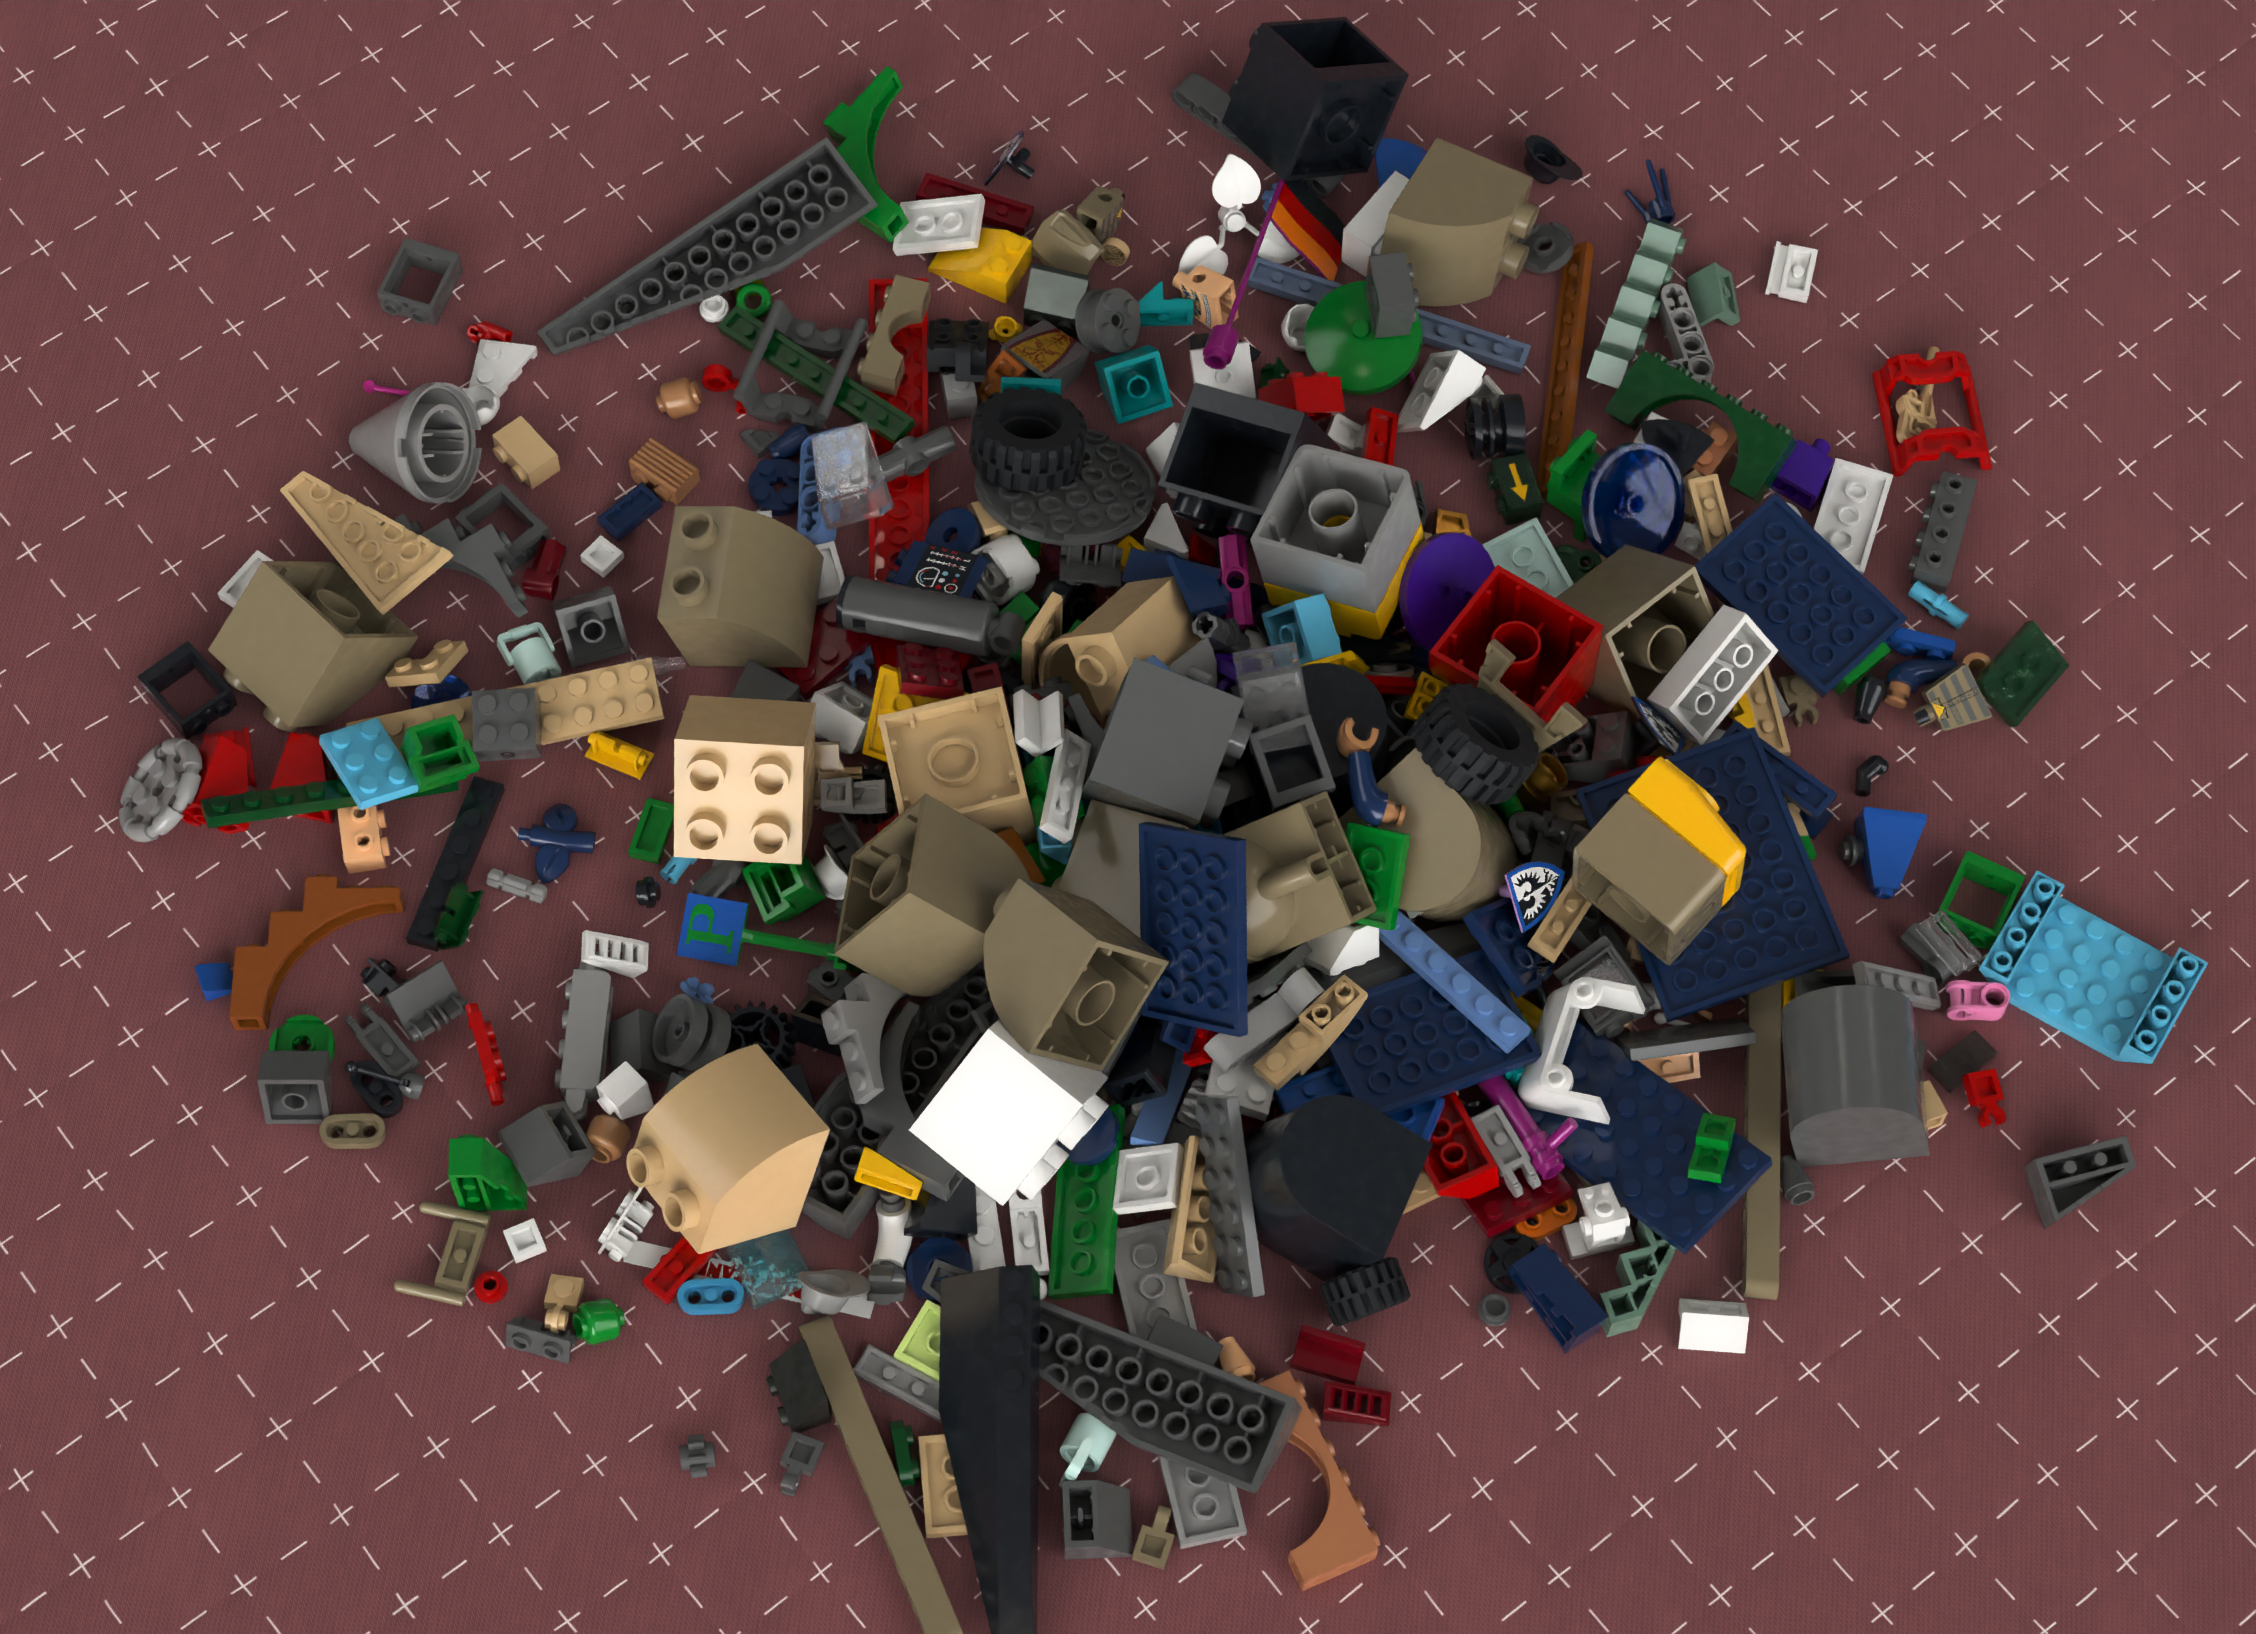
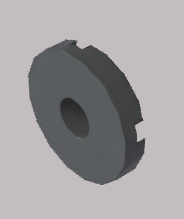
M1549 222L1550 225L1535 224L1526 239H1518L1519 243L1529 247V253L1523 266L1526 270L1533 273L1546 274L1556 271L1567 264L1573 256L1575 246L1572 234L1566 226L1557 222ZM1545 244H1551V245H1552V246H1551L1549 249H1547V250H1539V248H1540L1542 245H1545Z

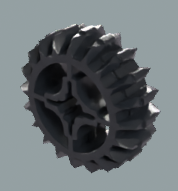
M749 1000L747 1008L742 1009L736 1003L734 1006L735 1013L726 1010L731 1021L730 1039L736 1041V1045L740 1047L739 1049L747 1047L748 1043L751 1045L758 1044L779 1070L783 1069L782 1066L791 1067L792 1059L790 1056H795L797 1053L796 1046H794L797 1043V1035L793 1033V1023L787 1022L788 1017L785 1012L778 1014V1008L775 1004L766 1010V1003L763 1000L758 1007H753V1003ZM769 1029H772L780 1038L778 1047L773 1046L771 1041L767 1039ZM728 1047L724 1055L731 1053Z

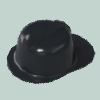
M1530 135L1526 138L1525 146L1527 152L1523 164L1527 172L1538 182L1552 184L1560 177L1568 180L1582 178L1583 172L1581 168L1562 153L1554 143L1538 135Z

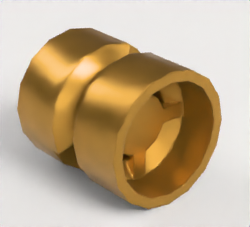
M1545 752L1540 754L1536 769L1516 791L1522 806L1530 810L1539 807L1548 800L1547 795H1555L1567 786L1568 775L1556 757Z

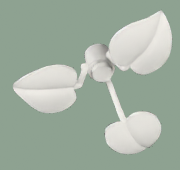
M1228 154L1212 183L1213 197L1221 205L1218 211V218L1222 223L1219 226V243L1216 244L1215 240L1209 235L1194 239L1182 255L1178 272L1183 271L1189 274L1195 267L1202 265L1223 275L1228 266V257L1224 251L1220 250L1224 246L1225 232L1227 230L1237 232L1245 227L1258 237L1260 231L1246 221L1241 208L1242 203L1250 204L1257 200L1261 190V183L1254 169L1243 159L1233 154ZM1270 221L1258 256L1278 264L1289 262L1298 257L1300 254L1286 241Z

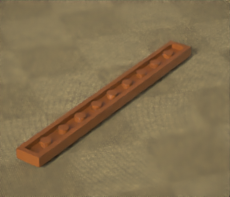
M1588 241L1575 245L1572 258L1562 267L1535 495L1542 500L1546 499L1548 494L1546 485L1551 475L1549 471L1550 465L1557 456L1562 457L1567 452V448L1572 441L1594 246Z

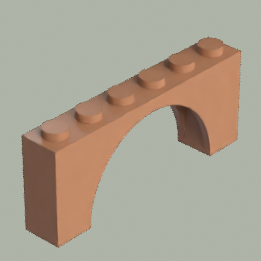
M1290 1370L1258 1384L1295 1398L1301 1406L1302 1410L1288 1442L1299 1447L1315 1462L1322 1473L1328 1494L1327 1512L1319 1528L1306 1542L1289 1552L1288 1563L1303 1592L1376 1559L1378 1553L1377 1546H1380V1540L1375 1529L1372 1526L1368 1528L1362 1517L1365 1515V1510L1360 1499L1357 1496L1353 1498L1347 1487L1350 1486V1480L1345 1469L1337 1467L1333 1458L1336 1455L1334 1447L1328 1437L1323 1438L1318 1428L1321 1426L1320 1419L1313 1407L1308 1408L1304 1400L1306 1392L1299 1378L1294 1379Z

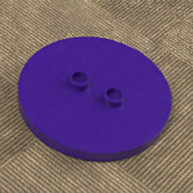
M1452 532L1433 535L1415 549L1407 562L1400 584L1401 615L1411 638L1428 652H1430L1495 569L1486 549L1474 538L1462 533Z

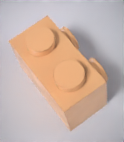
M377 805L360 810L358 806L337 809L343 859L348 874L386 868L385 856H390L388 838H382L381 829L387 828L384 809L378 810Z

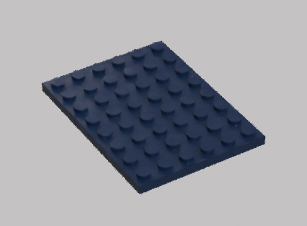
M1755 727L1664 758L1665 760L1668 759L1713 797L1719 806L1718 814L1746 848L1739 890L1721 907V910L1671 965L1662 962L1634 939L1666 1022L1680 1019L1849 959L1846 945ZM1652 763L1576 790V796L1590 831L1625 793L1627 794V790Z

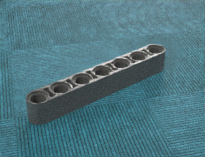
M1194 72L1189 73L1172 90L1171 97L1177 106L1259 158L1222 123L1231 100L1227 92ZM1345 175L1302 180L1316 196L1327 198L1345 178Z

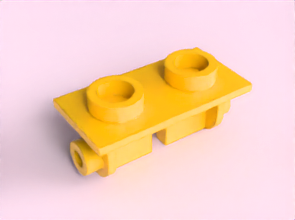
M601 731L590 733L588 743L591 745L585 754V757L639 780H641L654 757L652 752Z

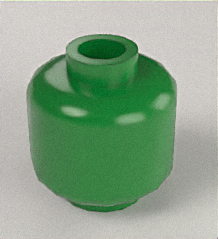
M600 1298L579 1305L577 1313L573 1314L572 1323L578 1339H583L589 1345H595L616 1339L620 1334L621 1326L625 1324V1316L620 1306L616 1307L611 1299Z

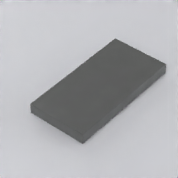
M1736 1017L1621 1033L1614 1037V1043L1624 1050V1054L1630 1060L1638 1061L1753 1045L1757 1043L1756 1031Z

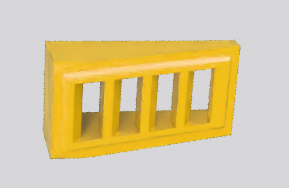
M864 1147L854 1177L856 1182L912 1200H917L923 1183L868 1147Z

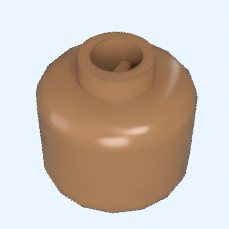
M680 377L663 383L660 386V395L656 396L659 410L661 413L666 412L671 419H678L696 413L699 410V404L703 402L697 382L691 381L688 377Z
M615 1113L611 1115H597L591 1121L585 1135L596 1152L592 1159L600 1163H608L609 1161L618 1160L622 1156L631 1138V1131L625 1124V1120H621Z

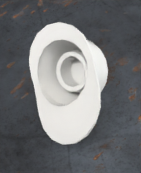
M824 845L826 854L816 864L813 871L826 897L834 900H843L848 873L837 858V854L828 845Z

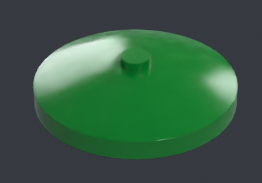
M1365 281L1352 282L1334 289L1315 306L1305 328V351L1315 373L1328 372V377H1341L1343 393L1352 395L1375 394L1398 384L1413 369L1422 349V324L1416 310V322L1412 323L1410 335L1375 339L1365 293Z

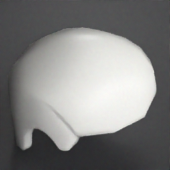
M1307 303L1296 304L1285 315L1281 324L1282 336L1288 346L1300 352H1306L1304 344L1305 328L1309 316L1315 308Z
M475 384L467 389L461 388L472 401L477 411L480 425L482 426L490 422L500 408V399L496 390L487 384Z

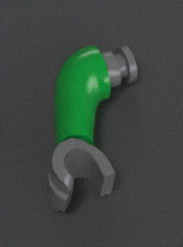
M1515 792L1509 800L1494 804V806L1508 823L1517 850L1521 854L1528 856L1532 849L1527 833L1536 830L1545 835L1549 828L1543 816L1535 812L1525 811L1517 792Z

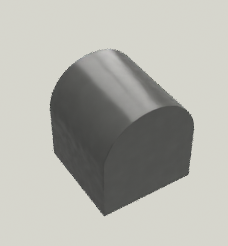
M1841 985L1814 990L1800 995L1787 1003L1781 1011V1028L1790 1139L1796 1160L1800 1166L1811 1167L1930 1156L1919 1034L1913 1006L1909 998L1900 992L1879 986Z

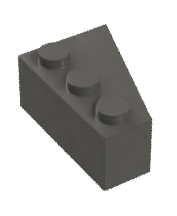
M2122 1136L2036 1158L2026 1165L2024 1169L2044 1229H2046L2136 1168L2137 1165L2127 1136Z

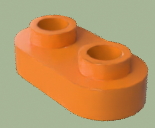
M1572 1198L1531 1217L1538 1224L1529 1225L1525 1220L1514 1225L1517 1234L1529 1236L1534 1241L1540 1240L1561 1231L1562 1226L1572 1224L1577 1215V1205ZM1563 1206L1567 1211L1560 1213L1555 1207Z

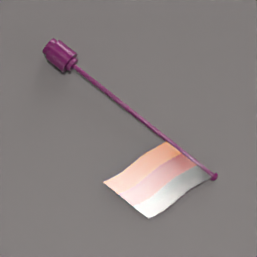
M1279 178L1226 324L1212 327L1205 344L1203 360L1212 369H1224L1226 365L1231 363L1239 341V335L1231 326L1270 221L1286 241L1318 271L1322 278L1334 281L1342 260L1343 229L1346 226L1309 189L1302 179L1283 181Z

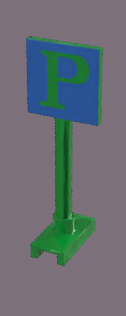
M688 893L676 954L678 956L738 967L742 944L748 942L827 957L828 961L834 962V969L864 973L862 969L834 955L836 942L824 944L746 929V921L750 904Z

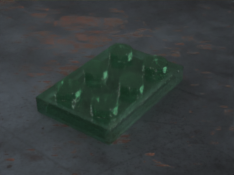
M2031 620L2022 625L1975 681L1980 692L2010 728L2017 727L2065 672L2069 664L2037 624Z

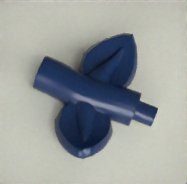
M555 804L547 809L542 818L543 826L532 824L531 829L519 827L518 840L530 841V846L540 848L536 853L535 863L537 874L543 884L554 881L567 870L570 864V853L593 854L596 832L573 831L576 828L578 817L576 811L566 804Z

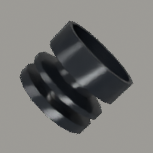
M1520 394L1499 395L1496 409H1493L1489 396L1482 397L1481 408L1477 397H1468L1466 414L1464 415V435L1472 460L1480 459L1483 450L1485 457L1492 459L1495 445L1499 446L1503 458L1521 457L1525 454L1526 420Z

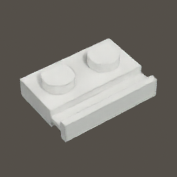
M1777 241L1765 294L1774 293L1778 294L1780 298L1807 303L1818 250L1793 244L1785 246Z

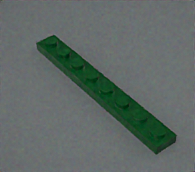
M735 306L717 327L721 334L752 353L764 323L738 306ZM775 330L762 358L763 361L822 399L835 372V368ZM845 376L833 406L892 444L904 438L916 425L912 417Z
M341 778L290 787L281 786L276 789L263 791H248L243 794L215 796L201 800V811L208 828L357 806ZM458 781L421 793L418 791L394 800L458 791Z

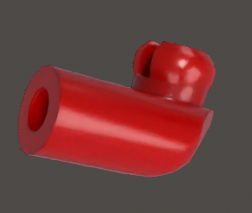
M489 321L472 324L466 331L467 337L474 343H480V339L510 343L513 337L512 331Z

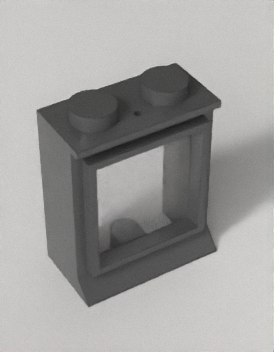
M1603 935L1553 972L1563 986L1582 977L1636 986L1645 1007L1644 1014L1597 1005L1589 1009H1580L1594 1030V1033L1598 1036L1604 1035L1609 1039L1617 1036L1623 1031V1025L1632 1019L1642 1018L1650 1011L1649 1007L1656 1003L1616 944L1606 935Z

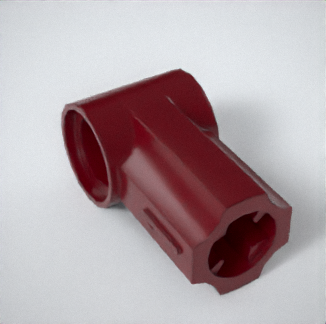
M548 538L540 542L532 567L527 568L523 576L521 587L526 595L551 601L554 600L559 586V572L567 552L566 546L560 544L557 540Z

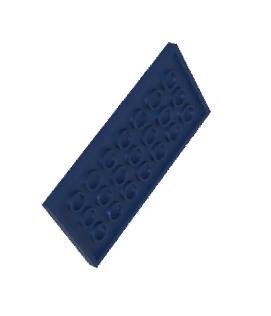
M1579 1017L1577 1018L1563 1061V1065L1571 1070L1574 1077L1571 1091L1601 1097L1609 1114L1610 1122L1608 1125L1571 1117L1578 1123V1127L1557 1147L1563 1156L1562 1161L1593 1186L1610 1182L1621 1207H1625L1631 1215L1685 1255L1772 1166V1158L1734 1131L1721 1184L1688 1178V1167L1696 1146V1133L1703 1113H1710L1641 1062L1630 1060L1624 1054L1623 1049L1604 1035H1596L1589 1024ZM1518 1087L1514 1088L1513 1091L1520 1099L1518 1095ZM1524 1105L1540 1130L1545 1131L1549 1136L1569 1118V1116L1535 1110Z

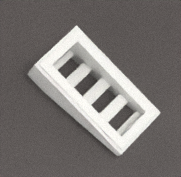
M585 930L582 932L581 962L630 978H635L647 971L648 943L637 939ZM596 944H599L598 955H595ZM608 948H610V957H608Z

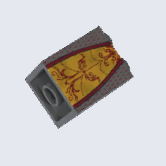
M1045 319L1004 343L1000 351L1001 353L1003 349H1006L1027 368L1023 378L1061 379V394L1082 374L1090 350Z

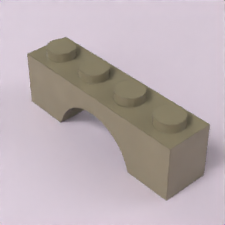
M896 275L893 284L886 287L884 294L885 306L877 312L875 333L869 334L866 344L867 355L865 358L861 357L858 364L857 374L861 375L863 387L897 395L905 372L904 356L892 346L891 341L894 335L902 328L923 322L931 300L930 283Z

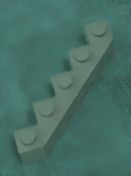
M1651 219L1648 222L1640 248L1635 253L1626 282L1622 285L1614 311L1608 318L1600 345L1594 352L1586 378L1615 388H1619L1632 367L1637 350L1642 351L1648 337V334L1645 333L1650 318H1656L1661 305L1658 299L1663 286L1671 282L1674 273L1671 267L1676 254L1682 255L1687 238L1682 237L1685 229L1655 219Z
M1639 1220L1635 1227V1233L1641 1249L1620 1254L1615 1267L1622 1287L1600 1293L1597 1304L1609 1316L1602 1325L1606 1337L1638 1329L1677 1251L1674 1246Z

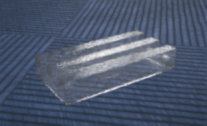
M1943 910L1917 925L1916 931L1956 977L1963 970L1967 971L1973 964L1976 965L1981 962L1983 956ZM1937 921L1948 932L1949 935H1946L1942 931V929L1936 924ZM1955 942L1961 947V949L1967 954L1969 958H1966L1961 953V951L1955 946Z

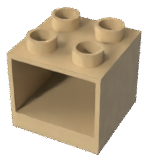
M1002 686L878 716L899 815L926 793L995 834L1014 827L1025 847L1038 841L1034 816L1023 778L1021 759L1017 744L1015 743V734Z
M689 696L674 739V857L802 865L814 818L815 702Z

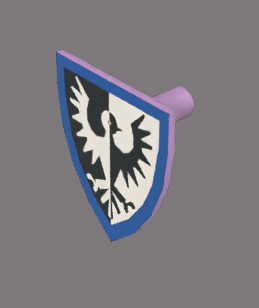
M1540 861L1527 862L1504 874L1507 885L1503 884L1499 888V894L1501 897L1511 898L1522 933L1545 917L1559 894L1565 871L1553 864Z

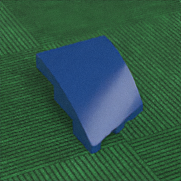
M1382 138L1374 155L1378 190L1395 171L1410 179L1427 151L1403 140Z

